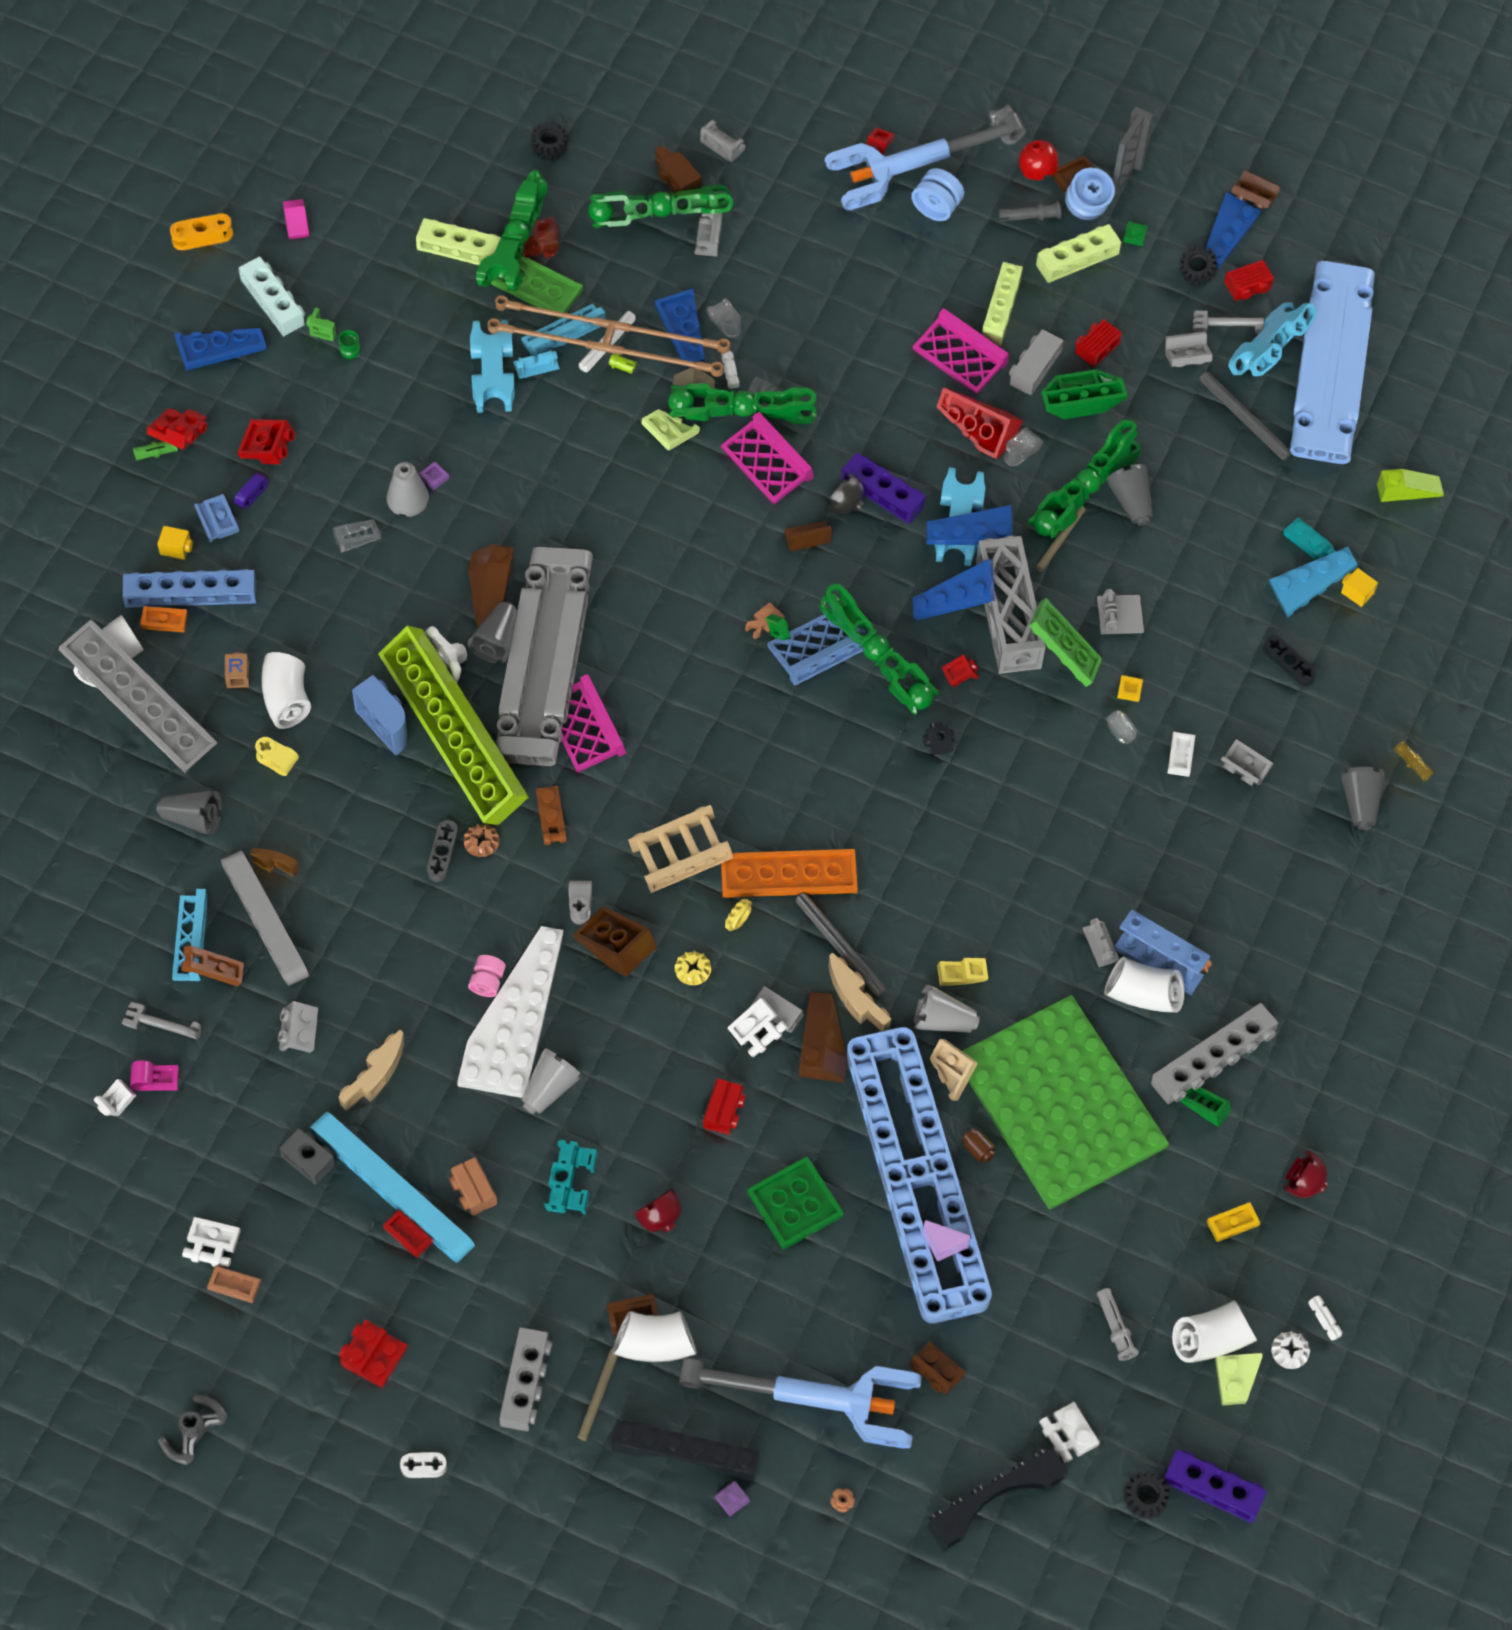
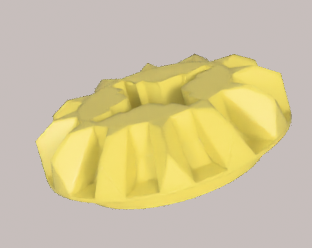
M742 899L732 908L728 918L725 920L726 929L733 931L743 925L751 913V901Z
M695 950L689 953L685 951L681 957H678L675 964L676 976L687 985H699L710 976V959L708 960L704 953L700 954ZM697 962H698V964H697V969H698V970L693 969L692 971H690V972L688 973V971H689V965H688V964L693 965L694 963H697Z

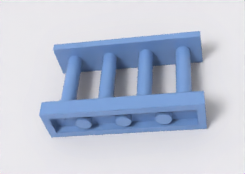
M1131 909L1120 926L1124 933L1114 946L1115 950L1130 960L1147 966L1179 970L1184 981V992L1192 996L1204 977L1200 972L1209 960L1210 955Z

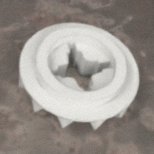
M1292 1331L1282 1332L1272 1343L1271 1351L1273 1358L1282 1367L1296 1369L1303 1366L1309 1358L1308 1341L1301 1334H1296ZM1290 1342H1292L1293 1348L1298 1350L1294 1352L1292 1358L1289 1350H1285Z

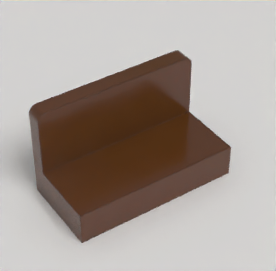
M826 521L785 529L784 535L789 550L795 551L831 543L832 529L831 526H827Z

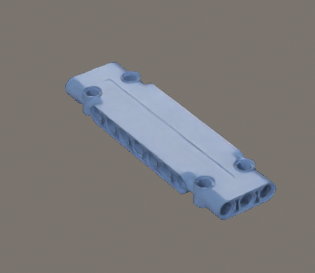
M1321 261L1316 264L1313 290L1309 303L1313 304L1317 314L1311 326L1304 334L1290 446L1291 454L1294 456L1337 464H1347L1351 460L1372 315L1371 300L1375 272L1369 268L1329 261Z

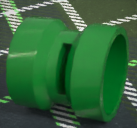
M345 330L340 333L338 342L341 355L347 359L356 358L361 350L358 334L353 330Z

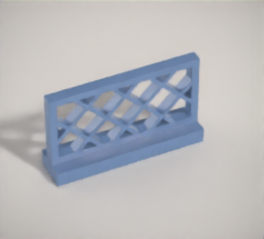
M824 614L790 631V637L785 641L776 638L767 643L770 651L790 675V680L794 686L863 651V647L859 648L860 644L853 642L849 636H842L844 631L831 623ZM818 625L826 626L824 632L813 631V628ZM829 627L839 628V635L828 633ZM857 628V632L860 635H867L864 629L860 630V628ZM806 635V642L797 641L795 637ZM811 636L822 638L821 644L809 643ZM826 639L837 640L831 646L824 645ZM780 644L789 645L787 651L778 650L776 646ZM792 646L804 647L802 654L791 652ZM807 648L818 650L813 655H806ZM789 658L800 659L799 662L792 666L788 663Z

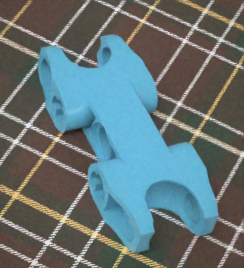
M1286 302L1275 309L1265 319L1264 329L1252 342H1244L1235 351L1228 365L1232 374L1242 375L1250 369L1253 376H1262L1280 360L1282 348L1292 337L1303 335L1311 326L1317 314L1313 304L1304 303L1295 310L1292 302ZM1308 308V309H1309V317H1308L1307 319H1305V318L1303 317V314H1304V312L1306 311V309ZM1238 359H1241L1242 365L1237 370L1236 362ZM1256 366H1261L1259 371L1257 370Z
M501 320V323L508 324V320ZM473 321L470 334L471 359L481 358L482 374L472 375V392L477 413H483L484 403L493 397L499 398L504 402L506 412L512 411L515 397L514 373H503V357H513L512 333L499 331L491 335L485 334L480 328V322Z
M949 467L943 482L940 505L950 506L949 517L968 514L972 510L982 511L986 488L984 472L978 471L975 481L969 485H964L956 480V469ZM934 545L936 561L942 562L945 552L956 548L963 552L965 556L964 564L971 566L978 545Z

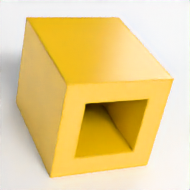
M163 526L157 543L160 555L185 560L187 552L190 553L193 546V540L190 539L189 531Z
M1357 568L1352 574L1349 572L1343 579L1342 583L1344 585L1341 593L1362 607L1374 595L1378 582Z

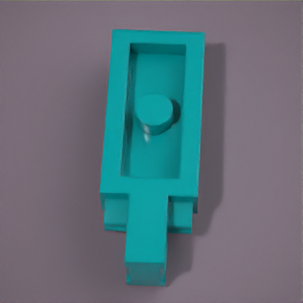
M1296 518L1284 530V536L1315 560L1336 552L1333 549L1334 546L1300 518Z

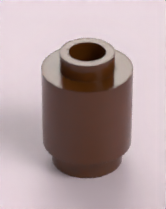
M973 1128L962 1138L964 1147L979 1163L983 1161L987 1163L995 1156L996 1146L981 1131Z

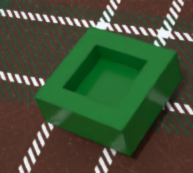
M1128 221L1123 242L1143 246L1148 226Z
M774 614L766 617L772 637L782 641L790 637L789 625L784 618Z

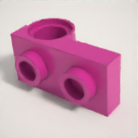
M135 1061L132 1063L130 1089L132 1091L178 1090V1065L154 1066L149 1061Z

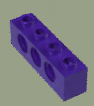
M857 452L842 468V482L907 524H910L923 510L926 496L920 490L913 489L903 479L896 478L884 467H879L873 463L867 456H862Z
M1176 1450L1164 1477V1483L1252 1524L1267 1492L1262 1489L1263 1487L1253 1481H1244L1240 1479L1238 1474L1218 1469L1217 1465L1207 1460L1203 1462L1186 1450ZM1195 1470L1199 1477L1192 1478L1188 1475L1187 1471ZM1210 1481H1218L1221 1484V1488H1213L1210 1485ZM1232 1491H1240L1244 1498H1235Z

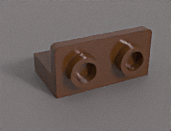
M930 1341L917 1355L915 1354L911 1358L910 1365L914 1373L920 1374L922 1377L924 1376L930 1381V1385L938 1393L943 1392L946 1396L966 1374L962 1368Z

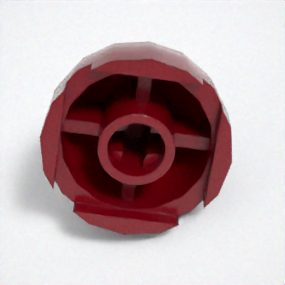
M1309 1150L1303 1152L1306 1154L1303 1159L1298 1157L1285 1176V1179L1289 1180L1287 1186L1283 1184L1285 1191L1298 1198L1313 1197L1317 1193H1322L1328 1185L1326 1181L1328 1174L1326 1165L1321 1158Z
M671 1189L637 1210L634 1215L643 1228L648 1231L657 1232L663 1230L666 1233L677 1226L675 1221L680 1217L682 1211L681 1203L674 1190Z

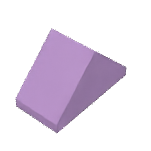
M925 1220L922 1232L937 1261L967 1249L971 1237L970 1235Z

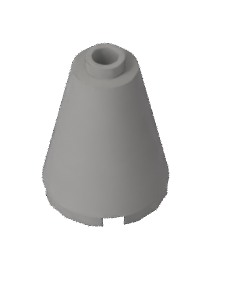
M402 462L394 468L386 500L389 508L395 514H404L406 517L418 515L425 510L429 500V493L415 467L411 463Z
M931 985L924 987L922 993L926 995L922 1000H918L914 1015L915 1029L970 1033L972 1029H977L980 1017L977 1016L976 1010Z
M546 1048L539 1058L521 1099L524 1102L522 1107L532 1115L535 1112L539 1114L543 1112L582 1077L580 1072L572 1065L557 1056L555 1058L556 1054Z

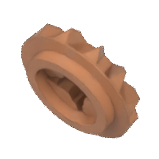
M477 823L476 826L469 827L466 834H464V846L474 856H489L499 846V835L495 828L490 827L488 824L480 825ZM485 834V840L487 841H482V843H480V845L478 846L477 838H480L481 835Z

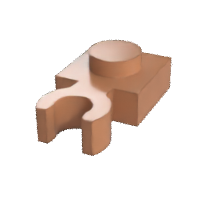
M769 602L754 614V620L746 624L745 630L756 629L753 632V638L756 639L760 637L763 629L768 633L770 632L766 621L767 616L774 614L784 618V615Z

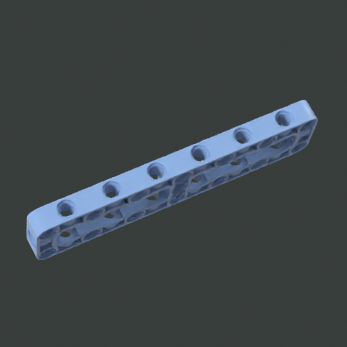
M900 1027L856 1037L848 1044L847 1062L920 1314L923 1320L928 1323H939L981 1313L989 1306L992 1296L991 1288L915 1035L909 1028ZM905 1040L908 1042V1044L901 1045L898 1043V1041ZM861 1050L864 1054L857 1055L853 1051ZM890 1058L895 1062L897 1061L904 1095L907 1103L910 1104L913 1114L912 1122L919 1145L922 1144L925 1156L908 1160L903 1159L876 1067V1061ZM917 1081L921 1085L912 1086L910 1082ZM867 1091H872L876 1095L870 1097L867 1096L865 1093ZM931 1123L933 1127L925 1128L922 1124ZM885 1133L888 1137L882 1139L877 1134ZM943 1165L946 1169L939 1171L935 1166ZM920 1170L923 1172V1175L916 1176L912 1171ZM897 1175L901 1179L893 1181L890 1179V1176ZM930 1185L934 1187L943 1226L971 1236L968 1248L965 1249L971 1253V1256L964 1257L960 1252L952 1255L956 1271L960 1273L963 1286L942 1290L929 1244L922 1233L923 1224L913 1189ZM954 1207L959 1212L952 1214L947 1209ZM910 1218L913 1220V1223L905 1224L902 1219ZM922 1261L926 1266L919 1268L914 1263ZM980 1294L985 1299L982 1301H977L974 1299L973 1295ZM935 1305L939 1310L932 1312L928 1310L927 1306Z

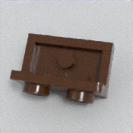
M1245 170L1240 181L1234 184L1231 192L1236 194V197L1240 200L1247 201L1248 199L1254 202L1256 207L1268 209L1274 204L1281 187Z

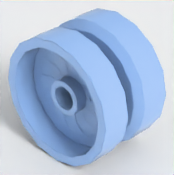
M936 168L930 169L912 192V200L916 208L926 217L936 221L947 220L964 197V189L958 179L952 174Z
M1098 168L1082 169L1075 175L1066 191L1065 202L1067 208L1074 216L1080 219H1097L1104 214L1112 201L1115 186L1106 172Z

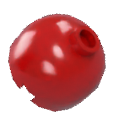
M1035 140L1027 143L1019 155V168L1023 175L1031 180H1043L1044 176L1050 174L1051 177L1059 168V157L1056 148L1044 140Z

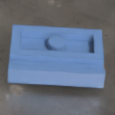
M224 494L205 500L202 504H194L210 542L213 539H221L239 532L238 525Z

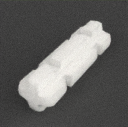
M729 351L722 354V362L724 363L728 387L730 389H737L739 387L735 361L733 360V353Z
M1315 1296L1309 1301L1311 1309L1316 1311L1315 1315L1324 1330H1328L1327 1335L1332 1341L1340 1338L1343 1334L1342 1330L1338 1325H1335L1336 1321L1327 1306L1323 1305L1324 1301L1321 1296Z

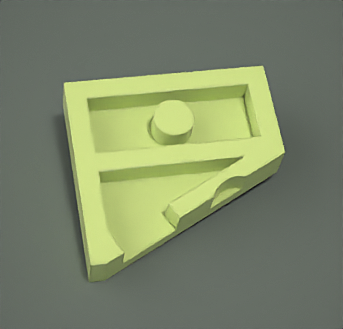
M659 409L642 418L641 423L668 451L697 435L700 430L699 426L695 424L693 427L682 423L683 419L673 418L668 413Z
M1262 1353L1227 1355L1215 1358L1222 1405L1246 1404L1263 1357Z

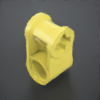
M262 737L255 744L258 762L282 776H287L299 759L298 754L293 749L283 746L269 737Z

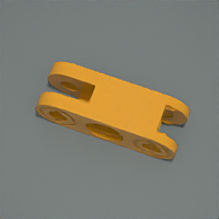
M215 214L176 222L171 226L170 234L172 244L176 249L188 250L227 242L233 237V229L228 215Z

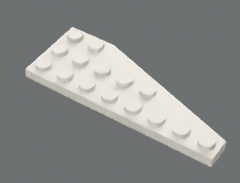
M540 927L468 1039L457 1082L459 1087L523 1097L532 1074L564 930Z

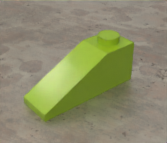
M1406 469L1383 470L1377 482L1381 502L1442 497L1444 495L1439 476Z

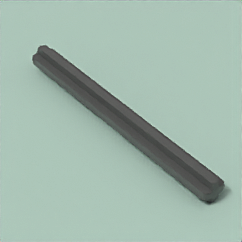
M1209 372L1201 375L1199 378L1200 382L1281 460H1285L1290 456L1291 451Z
M804 892L798 895L796 903L850 967L863 977L865 984L876 997H881L886 992V987L809 896Z

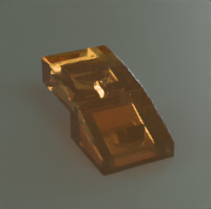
M253 848L250 851L252 862L269 873L277 867L294 878L299 872L297 861L287 855L260 848Z

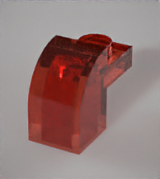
M554 217L535 221L534 236H530L526 243H524L525 247L522 255L531 257L543 253L545 258L548 259L558 250L559 226Z

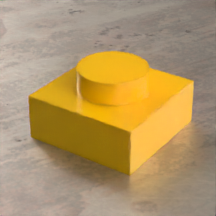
M1122 675L1117 698L1139 702L1143 679Z

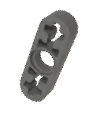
M444 820L438 825L427 865L428 877L433 882H441L448 875L458 838V827L454 821ZM447 828H451V832H449L448 834V841L444 840V831H446ZM439 847H447L449 852L446 855H439L436 850ZM437 861L441 862V871L438 874H434V870L437 869L438 865Z

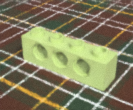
M424 218L416 236L417 250L479 265L482 259L495 252L502 237Z
M1110 224L1097 227L1093 231L1080 234L1069 241H1062L1054 247L1043 249L1038 253L1036 266L1047 283L1118 255L1121 241Z
M1006 262L1002 263L982 332L984 337L999 346L1003 342L1021 282L1023 269L1022 266Z

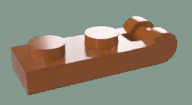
M558 786L536 789L544 846L551 845V842L557 841L566 843V832ZM558 830L557 833H550V832H549V831Z
M194 946L184 947L183 955L185 956V961L182 962V971L194 972L234 986L242 984L243 962ZM194 958L199 959V962H194Z

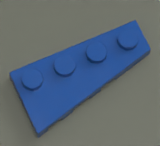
M1228 192L1225 194L1205 250L1210 248L1211 253L1214 252L1217 259V269L1222 267L1261 213V210Z
M693 288L655 300V307L668 333L702 339ZM671 339L681 360L705 363L702 344Z
M260 328L238 329L229 333L213 331V334L192 332V335H182V333H174L186 371L267 349Z
M1011 505L928 521L926 523V545H978L979 541L987 538L1000 539L1013 536Z
M987 559L914 597L913 618L918 621L995 601L993 561Z

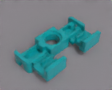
M559 1140L557 1142L560 1147L557 1162H553L548 1183L551 1193L548 1204L544 1203L545 1208L550 1212L565 1213L567 1207V1209L578 1210L582 1214H586L590 1196L588 1190L575 1192L574 1188L571 1187L575 1167L586 1166V1169H589L591 1173L595 1172L598 1157L597 1149L582 1148L578 1146L577 1142L570 1141V1144H567L565 1140ZM561 1171H565L568 1173V1178L565 1181H557L556 1175Z

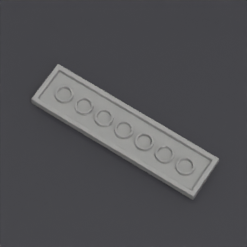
M89 620L59 646L58 650L184 773L189 771L217 745V742L92 620Z

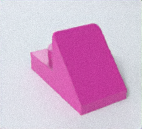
M303 199L283 202L289 239L309 237Z

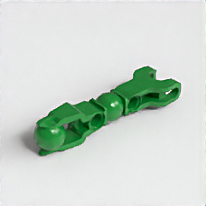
M534 169L517 191L516 200L509 218L510 222L506 225L495 252L482 259L476 273L478 286L488 287L494 279L505 278L509 291H517L523 279L519 262L525 247L524 243L529 239V234L537 218H540L543 199L548 193V183L544 177L540 176L539 170Z
M710 185L694 190L679 191L675 194L673 192L668 194L660 191L653 196L648 195V197L644 195H627L625 191H614L590 195L589 198L592 201L588 206V214L594 221L592 227L595 228L602 226H627L631 220L644 218L648 215L652 217L653 214L657 217H666L672 212L673 214H676V212L680 214L725 213L732 209L733 199L725 185ZM683 198L687 200L686 205H677V201L679 199ZM610 201H625L623 206L625 215L612 217L614 208ZM641 202L647 204L644 210L636 209L637 204Z
M707 383L687 384L686 386H671L673 391L668 398V406L672 410L669 416L673 418L685 417L688 420L707 421L710 417L727 416L729 414L733 416V412L737 416L747 417L753 413L755 415L760 412L764 418L784 419L793 424H811L817 416L815 408L816 394L810 388L794 387L782 392L763 391L760 393L755 392L753 395L745 390L734 394V391L728 392L727 390L710 388V385ZM693 396L705 397V406L693 407ZM803 396L811 398L808 402L801 401ZM721 401L727 402L724 405L719 404ZM762 403L769 404L768 406H761ZM807 410L811 412V415L803 416L801 411Z
M1122 420L1108 435L1105 445L1094 455L1091 463L1087 464V468L1079 471L1071 482H1068L1057 492H1050L1038 506V511L1028 519V525H1033L1039 535L1051 536V539L1056 537L1060 531H1065L1077 520V513L1085 504V500L1090 498L1089 494L1097 492L1101 484H1104L1107 481V477L1124 466H1131L1140 457L1141 446L1136 441H1133L1138 435L1136 423L1131 420ZM1131 428L1125 435L1122 434L1124 429ZM1057 508L1066 509L1060 517L1054 512Z
M830 585L819 603L821 612L831 623L840 627L853 642L860 644L859 648L863 647L866 658L875 661L876 666L879 665L881 673L890 683L888 690L902 704H905L912 714L916 715L917 709L923 710L930 707L933 703L934 695H939V691L929 682L926 674L916 663L909 664L900 654L894 652L893 647L890 649L887 638L876 634L877 630H873L871 622L859 610L854 598L842 585ZM831 592H839L841 595V599L837 595L831 594ZM825 602H827V603L829 604V606L831 607V609H828V608L826 607ZM857 628L864 629L867 635H860L857 632ZM887 660L893 661V662L895 663V666H896V667H895V668L889 667V666L886 664V661H887ZM907 674H910L918 683L911 685L906 693L898 681L903 680Z

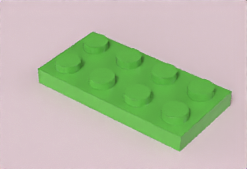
M523 255L519 262L523 279L517 291L508 290L505 278H496L491 282L492 285L538 308L567 313L583 291V285Z
M1047 598L1041 600L1029 626L1046 643V646L1060 658L1061 662L1074 673L1076 679L1087 687L1093 683L1102 658Z

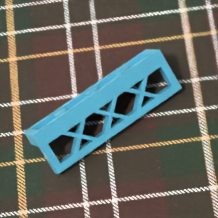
M594 304L572 313L589 318L605 319V312L602 307L596 309ZM562 318L536 332L577 339L602 326ZM529 335L521 338V342L531 356H537V354L548 352V350L552 351L566 344L565 342Z
M196 889V896L180 895L172 974L173 981L201 980L200 974L194 972L178 974L179 967L182 966V962L185 961L181 947L189 941L191 946L204 949L208 906L206 889ZM185 903H195V910L191 914L185 910ZM191 921L193 923V931L187 935L183 931V926ZM194 958V962L198 963L199 959Z

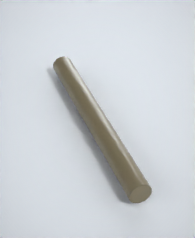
M1083 506L1077 513V520L1065 531H1060L1036 566L1039 572H1043L1086 511Z
M610 1349L578 1434V1438L586 1441L618 1358V1355L613 1354V1349Z

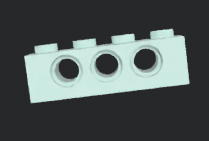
M258 257L239 267L240 280L282 336L305 325L303 318L305 312L303 308L295 304L293 295L289 290L286 291L283 288L281 279L278 276H274L268 262L264 263L261 257Z

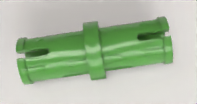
M152 441L149 445L133 448L136 461L153 456L158 458L162 454L178 451V447L164 441L157 443Z

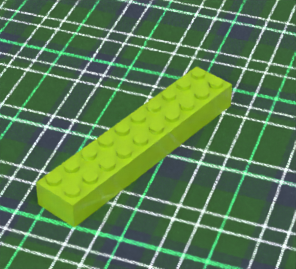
M406 626L378 654L483 823L500 825L529 797L424 630Z

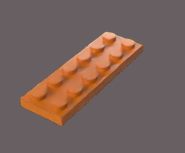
M855 849L732 853V859L721 863L723 898L800 895L803 892L807 895L857 893L858 891Z

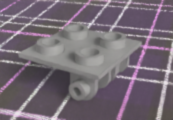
M1107 589L1103 596H1097L1101 634L1144 633L1140 595H1116L1112 589Z

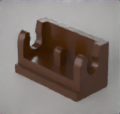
M654 1294L607 1303L612 1336L618 1334L621 1324L629 1311L643 1315L658 1316Z

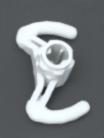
M431 626L425 631V634L429 640L432 638L437 648V653L446 667L451 669L452 676L457 683L461 673L460 663L467 659L466 648L459 643L450 644L439 633L437 628Z

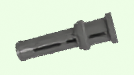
M1060 201L1049 204L1039 202L1036 206L998 210L1000 222L1038 218V220L1042 221L1044 218L1052 217L1061 219Z

